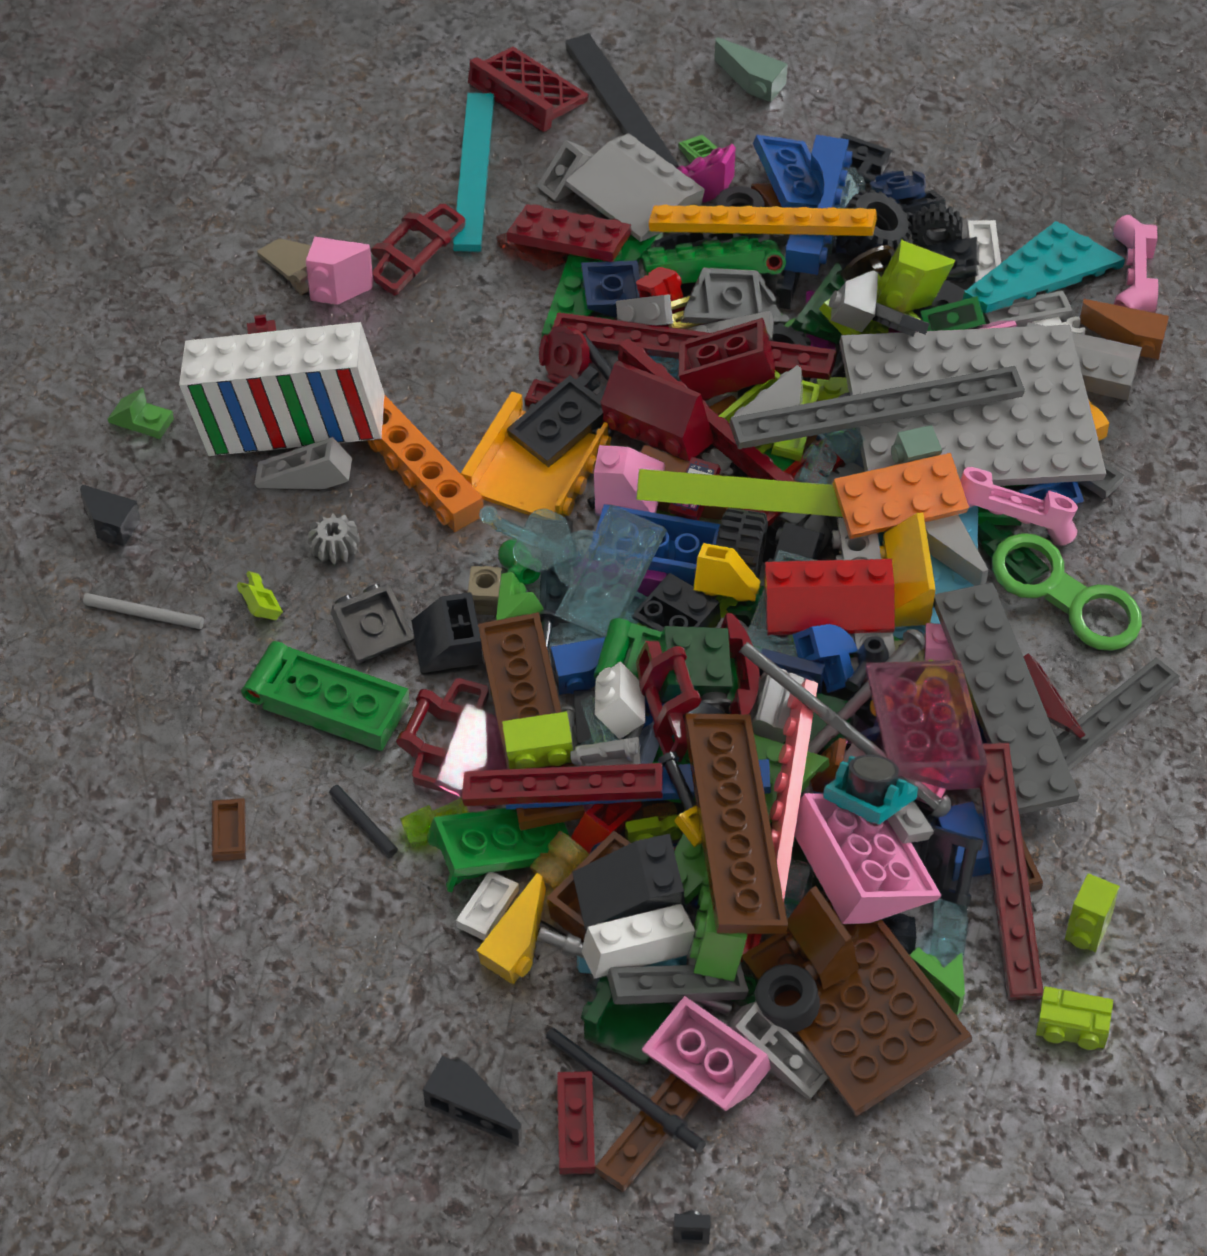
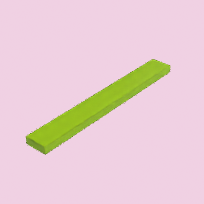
M639 469L636 500L843 517L833 485L651 469Z

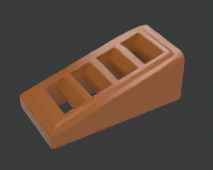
M839 738L821 754V756L829 758L830 765L822 773L819 771L811 779L813 791L824 793L825 786L835 780L839 765L844 760L846 739Z

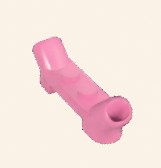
M1125 215L1115 223L1113 237L1128 248L1126 265H1131V268L1127 270L1126 285H1130V287L1116 295L1114 305L1155 313L1158 302V279L1147 278L1146 258L1153 259L1157 243V225L1142 224L1131 215Z
M974 467L964 469L960 482L969 508L978 506L988 509L996 515L1004 514L1014 517L1025 524L1033 523L1045 527L1055 545H1067L1077 536V529L1072 519L1078 507L1070 498L1048 491L1045 499L1041 500L993 485L991 472Z

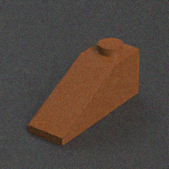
M1084 299L1080 323L1107 340L1142 347L1140 356L1159 360L1169 316Z

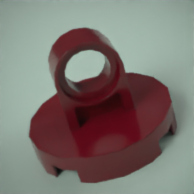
M555 326L551 328L552 330L548 335H544L541 339L539 362L541 366H545L549 374L546 375L548 379L560 384L569 375L577 379L588 368V364L593 362L589 356V346L586 338L580 330L572 326Z

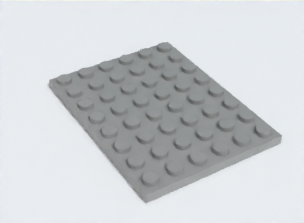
M1070 325L927 331L926 335L916 332L914 337L905 333L841 335L839 343L850 396L1010 366H1016L1025 389L1023 396L1019 398L856 427L865 472L898 465V463L893 461L891 455V446L894 445L898 432L932 425L942 447L941 455L946 453L952 454L959 479H961L965 468L974 467L991 472L993 485L997 486L1104 480L1106 470Z

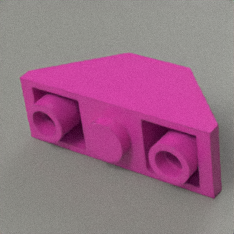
M733 144L722 149L718 147L704 158L701 156L697 157L691 164L685 167L681 165L677 168L704 188L702 202L706 203L715 199L722 190L728 188L734 178L736 148Z

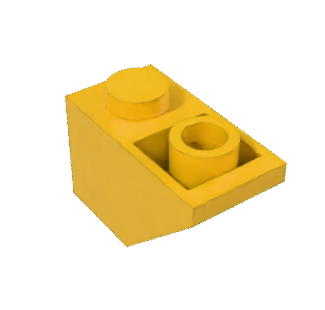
M703 543L697 558L693 590L702 591L710 596H729L737 601H755L761 582L735 549Z

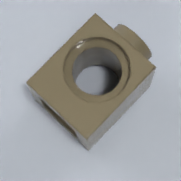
M471 566L468 593H472L477 615H497L502 568Z

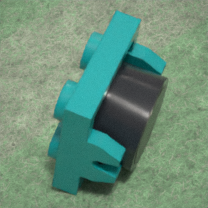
M870 754L857 757L851 755L847 763L844 761L840 763L835 780L825 786L823 798L842 809H847L863 817L868 822L880 825L915 800L918 787L898 778L899 768L896 763L888 758Z

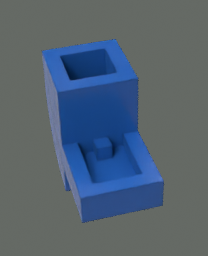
M826 624L813 626L792 635L798 658L824 664L823 678L827 693L847 688L845 682L854 673L850 655L858 652V649L852 637L844 629L836 625Z

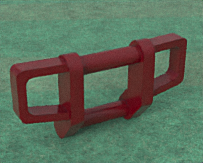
M444 203L438 205L425 215L407 213L401 219L402 223L381 243H376L371 248L373 256L380 260L373 270V281L390 294L398 295L411 279L421 272V267L441 247H446L465 228L464 216ZM441 215H446L456 224L446 232L432 221ZM409 230L420 231L432 240L413 260L394 247ZM389 262L405 273L396 283H391L381 275Z
M645 641L636 660L640 682L639 687L642 695L647 698L654 721L653 732L663 754L676 752L679 757L677 762H681L688 749L683 714L699 707L701 698L699 692L694 690L685 663L687 658L685 649L681 646H676L662 653L659 641ZM674 669L682 694L662 706L658 692L669 671ZM673 734L675 737V742H673L671 737Z
M457 678L444 699L430 690L421 689L416 697L417 704L405 730L399 733L396 740L399 747L416 759L412 771L414 784L440 792L447 791L456 771L460 769L463 762L462 754L474 728H477L481 722L482 713L489 698L488 686ZM463 691L480 696L475 709L453 704L457 694ZM427 711L438 719L461 725L451 750L426 744L416 736ZM424 762L447 768L444 777L436 779L422 775L421 771Z

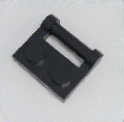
M930 825L934 832L929 840L922 842L920 859L942 895L940 899L958 905L969 906L972 897L969 894L976 857L978 851L982 850L984 840L936 825ZM958 846H961L965 849L956 890L950 889Z

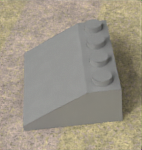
M629 133L609 141L565 180V185L609 219H616L623 223L631 224V235L640 242L661 233L650 232L648 222L654 205L701 206L704 194L703 187Z

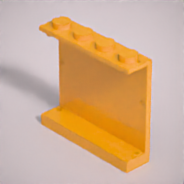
M511 392L463 468L461 475L483 497V500L544 521H563L566 515L570 516L577 495L583 494L590 473L594 474L599 445L610 446L611 437L608 436V423L604 422L602 427L598 428L597 435L588 433L554 464L547 467L508 436L507 428L526 413V411H523L522 395Z

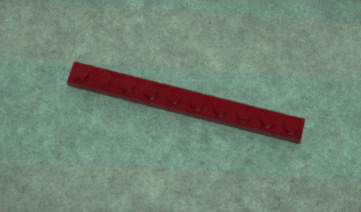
M560 312L557 313L553 327L572 326L580 330L599 349L619 351V344L628 338L635 345L641 346L649 356L678 360L680 342L710 334L708 332ZM770 341L775 361V370L779 374L789 372L798 365L802 370V377L823 380L831 379L837 359L836 350Z

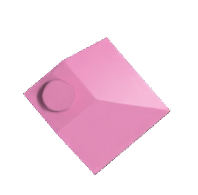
M599 445L594 469L596 516L601 515L604 504L656 513L657 501L636 500L639 469L664 471L665 464L630 447Z

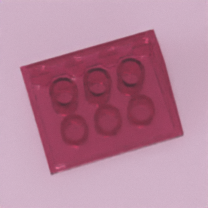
M961 660L866 663V674L886 758L896 763L899 768V776L947 790L980 788L988 763Z

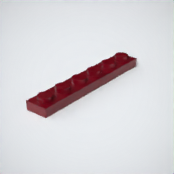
M662 763L464 771L462 801L464 806L663 798Z

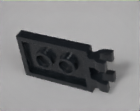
M592 366L586 368L577 379L569 375L507 428L508 436L547 467H550L604 420L600 403L607 384L597 395L592 392L601 386L600 381L596 379L599 373Z

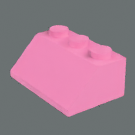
M686 996L682 998L642 1048V1052L724 1111L750 1096L771 1069L768 1054Z

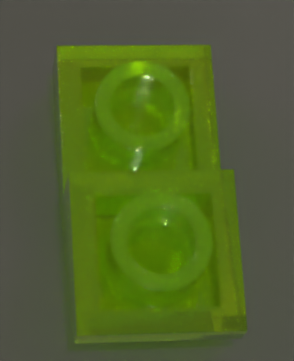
M461 797L435 810L429 804L400 818L411 846L416 847L429 845L427 835L433 817L469 813L470 811L468 806H464Z

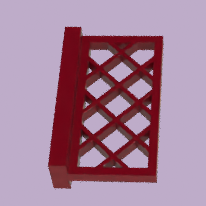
M513 46L484 61L476 57L470 60L468 83L483 93H494L495 101L543 132L551 128L552 120L588 102L589 94ZM513 57V58H515L516 60H518L519 62H517V61H505V60H507V59ZM506 69L521 70V72H508ZM524 70H527V71H535V72H537L538 74H535V73H524ZM525 81L539 82L540 85L525 84ZM543 82L554 83L557 86L543 85ZM544 93L559 94V97L544 96ZM563 95H573L575 98L563 97Z

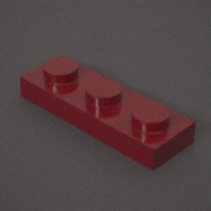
M592 1071L557 1072L559 1174L595 1173Z

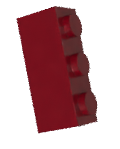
M763 317L680 342L679 378L688 389L700 393L704 401H708L718 395L728 392L734 393L742 388L755 384H764L769 380L775 379V361Z

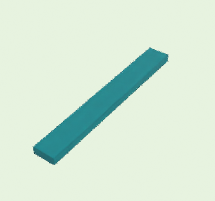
M467 93L456 212L465 217V228L454 237V251L481 252L494 93Z

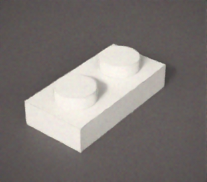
M487 873L457 918V928L485 940L519 892V884L497 873Z

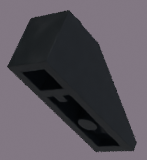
M441 1056L423 1089L425 1107L520 1146L522 1142L521 1123L478 1073L463 1060H451Z

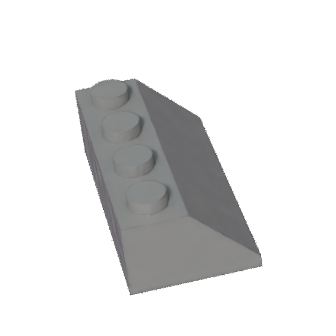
M1028 322V324H1027L1026 327H1028V326H1044V325H1039V324H1035V323H1030V322ZM1072 332L1086 391L1128 401L1142 347Z

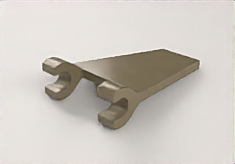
M279 238L257 251V255L286 277L300 295L309 292V285L305 281L308 279L306 258L311 245Z

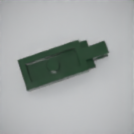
M988 520L978 525V540L991 558L997 546L1006 538L1014 535L1010 530L1006 532L1004 530L999 531ZM1028 547L1014 549L1005 558V566L1008 573L1016 581L1023 584L1035 585L1049 576V567Z

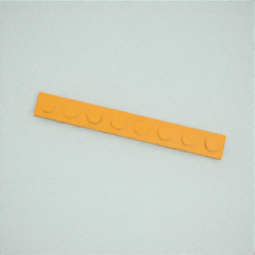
M664 204L653 206L648 224L650 232L873 236L877 215L876 209L725 207L722 205L670 206Z

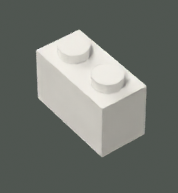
M619 662L612 668L608 667L602 670L596 678L595 715L619 740L645 723V696L641 693L640 682L622 662Z

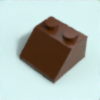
M815 886L809 890L787 919L788 936L784 940L794 956L798 953L804 960V963L801 964L803 969L808 971L824 990L859 970L851 936Z

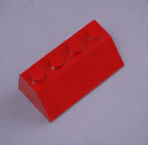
M892 559L765 562L764 589L767 636L793 635L807 628L826 624L839 626L848 634L894 632L895 599Z

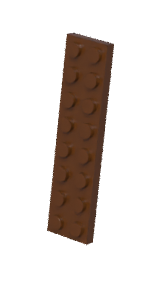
M539 612L478 624L507 769H509L502 721L562 712ZM571 762L560 766L552 765L539 768L574 767V764ZM583 805L516 808L520 830L581 819L585 814Z
M686 713L684 718L686 741L716 932L785 934L788 923L751 716L745 714Z

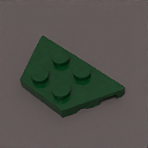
M838 263L828 273L791 324V327L840 345L839 341L842 333L819 310L822 304L831 298L834 291H839L845 283L840 275L843 269Z

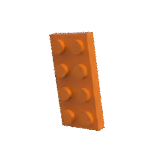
M951 453L835 478L832 483L850 539L888 531L916 513L923 512L924 521L928 522L967 513L969 509Z

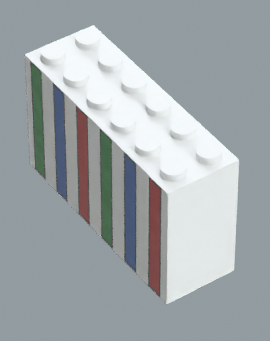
M361 322L185 341L179 386L208 456L304 447L331 437L338 443L381 439L385 394Z

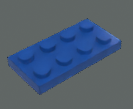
M756 135L753 146L782 208H817L822 195L816 181L810 175L811 153L805 141Z

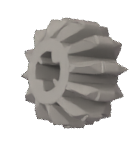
M332 513L330 518L320 516L319 522H312L311 531L308 532L307 539L313 557L319 556L322 563L331 560L335 565L337 560L341 559L347 562L348 555L356 554L357 546H359L360 542L359 533L354 521H348L346 515L336 518L334 513Z

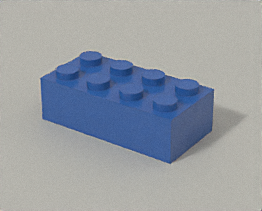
M604 504L591 545L590 560L665 572L667 575L671 573L694 587L697 558L703 543L716 545L720 524Z

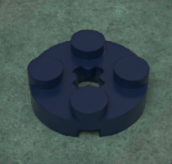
M904 170L887 172L876 176L875 182L872 180L870 182L871 190H874L876 193H885V196L893 198L896 203H899L900 199L904 198L919 199L925 196V175L918 171H912V176H904Z

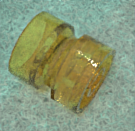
M561 831L547 845L549 852L540 853L529 867L535 874L542 875L544 882L554 890L589 856L586 850Z

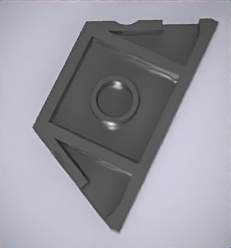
M703 268L682 314L681 323L709 324L771 311L774 317V325H778V323L785 325L789 321V317L787 314H781L775 305L777 299L771 290L765 286V281L758 271Z

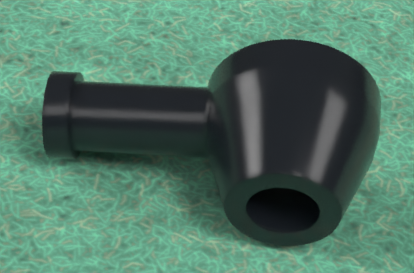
M868 637L859 647L857 652L859 666L845 682V686L850 691L858 692L869 672H876L889 658L888 648L880 637Z

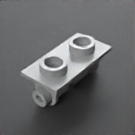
M639 737L576 746L575 751H571V761L573 764H576V767L641 764Z

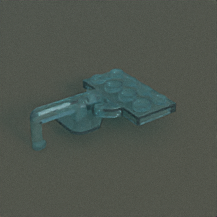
M610 505L597 532L581 530L575 531L572 534L567 520L562 515L548 509L535 510L529 516L524 527L501 518L492 506L483 507L479 513L481 521L488 524L496 532L517 540L513 548V556L520 565L535 572H542L552 567L555 568L560 581L569 587L555 615L601 637L606 636L611 619L624 618L667 532L663 526L614 505Z

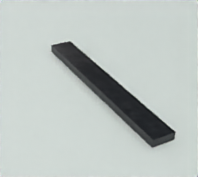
M588 33L565 40L566 49L623 134L629 133L631 136H634L646 147L653 150L668 163L674 165L675 168H678L679 164L591 35Z

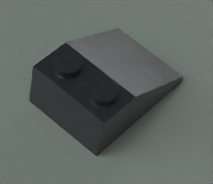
M670 834L637 840L572 872L585 932L589 926L682 904L686 912L684 889Z

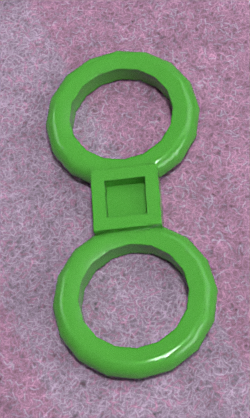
M1021 533L1006 538L997 546L992 556V571L997 582L1007 592L1021 598L1036 599L1044 596L1046 600L1069 615V623L1074 634L1085 644L1098 650L1114 651L1128 646L1137 638L1142 627V614L1136 601L1126 591L1115 586L1097 584L1086 587L1065 573L1064 560L1060 551L1049 540L1036 534ZM1021 547L1034 548L1042 552L1051 564L1050 577L1043 583L1035 585L1016 581L1006 569L1005 558L1007 554ZM1098 598L1117 602L1128 616V628L1120 635L1113 637L1098 635L1085 625L1082 618L1083 606L1090 600Z

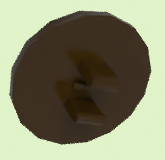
M889 245L879 246L860 254L846 265L843 270V277L846 280H851L870 271L884 272L883 267L890 262L891 257L894 255L893 247Z

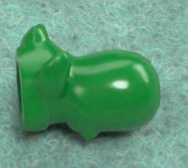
M506 540L498 550L500 564L508 570L507 573L513 572L520 583L528 585L538 580L543 564L532 556L530 550L520 540Z

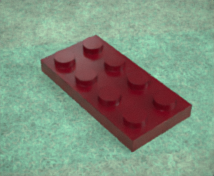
M526 204L508 229L507 242L613 262L631 235V224L623 223L616 219L597 218L590 214L581 215L563 209L555 210L544 208L537 204Z

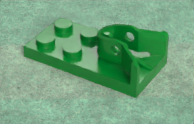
M500 808L433 817L427 835L428 843L441 850L450 872L446 883L448 892H453L454 887L464 879H473L489 872L574 861L577 854L564 822L520 830L516 809Z

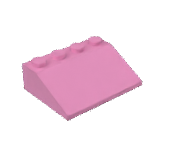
M805 793L799 802L794 836L842 924L871 923L939 900L942 896L912 843L903 844L887 820L880 825L868 822L863 817L847 809H842L824 799V794Z

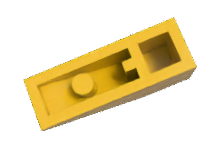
M536 873L477 949L480 963L513 985L519 977H524L529 972L533 964L546 894L543 876Z

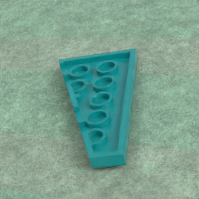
M1055 221L965 290L962 300L979 296L982 311L986 314L1010 306L1016 299L1024 297L1028 300L1036 297L1037 292L1045 290L1049 293L1079 283L1083 277L1091 274L1095 277L1104 274L1105 269L1111 267L1115 270L1123 268L1125 258L1097 244L1089 237L1083 236L1071 230L1068 226Z

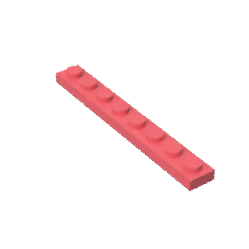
M806 679L801 685L816 697L818 683ZM790 694L787 704L791 708L790 716L787 718L783 728L786 742L780 751L778 759L779 763H782V767L774 784L777 798L769 814V819L773 820L771 833L783 900L785 898L813 719V711L792 694Z

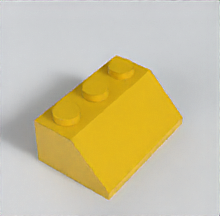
M922 512L914 514L883 534V543L879 546L881 559H892L895 627L918 626L931 623L936 588Z

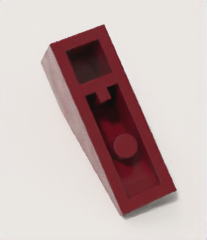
M1027 653L1023 657L1050 723L1079 738L1084 737L1086 734L1040 663Z

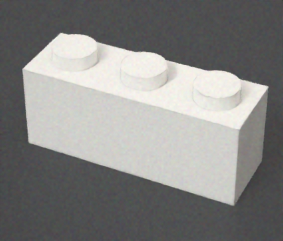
M682 904L589 926L587 927L581 952L595 979L607 976L610 968L642 967L688 955L695 929Z

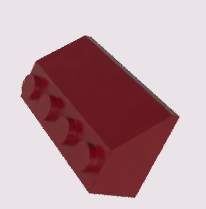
M621 361L614 363L600 403L604 414V422L608 423L610 429L689 462L692 457H696L714 442L700 393Z

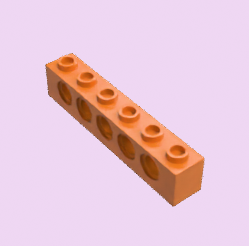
M384 395L381 439L367 440L370 448L375 453L379 452L384 457L387 466L392 471L396 470L401 475L407 488H413L418 493L419 499L424 506H430L435 511L442 525H448L454 532H457L483 517V497Z

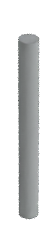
M86 593L83 598V605L196 629H202L204 624V618L89 593Z

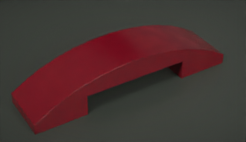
M726 613L720 628H728L730 658H734L739 688L729 710L730 714L750 715L759 689V667L739 652L747 642L752 646L753 644L739 620L732 613Z

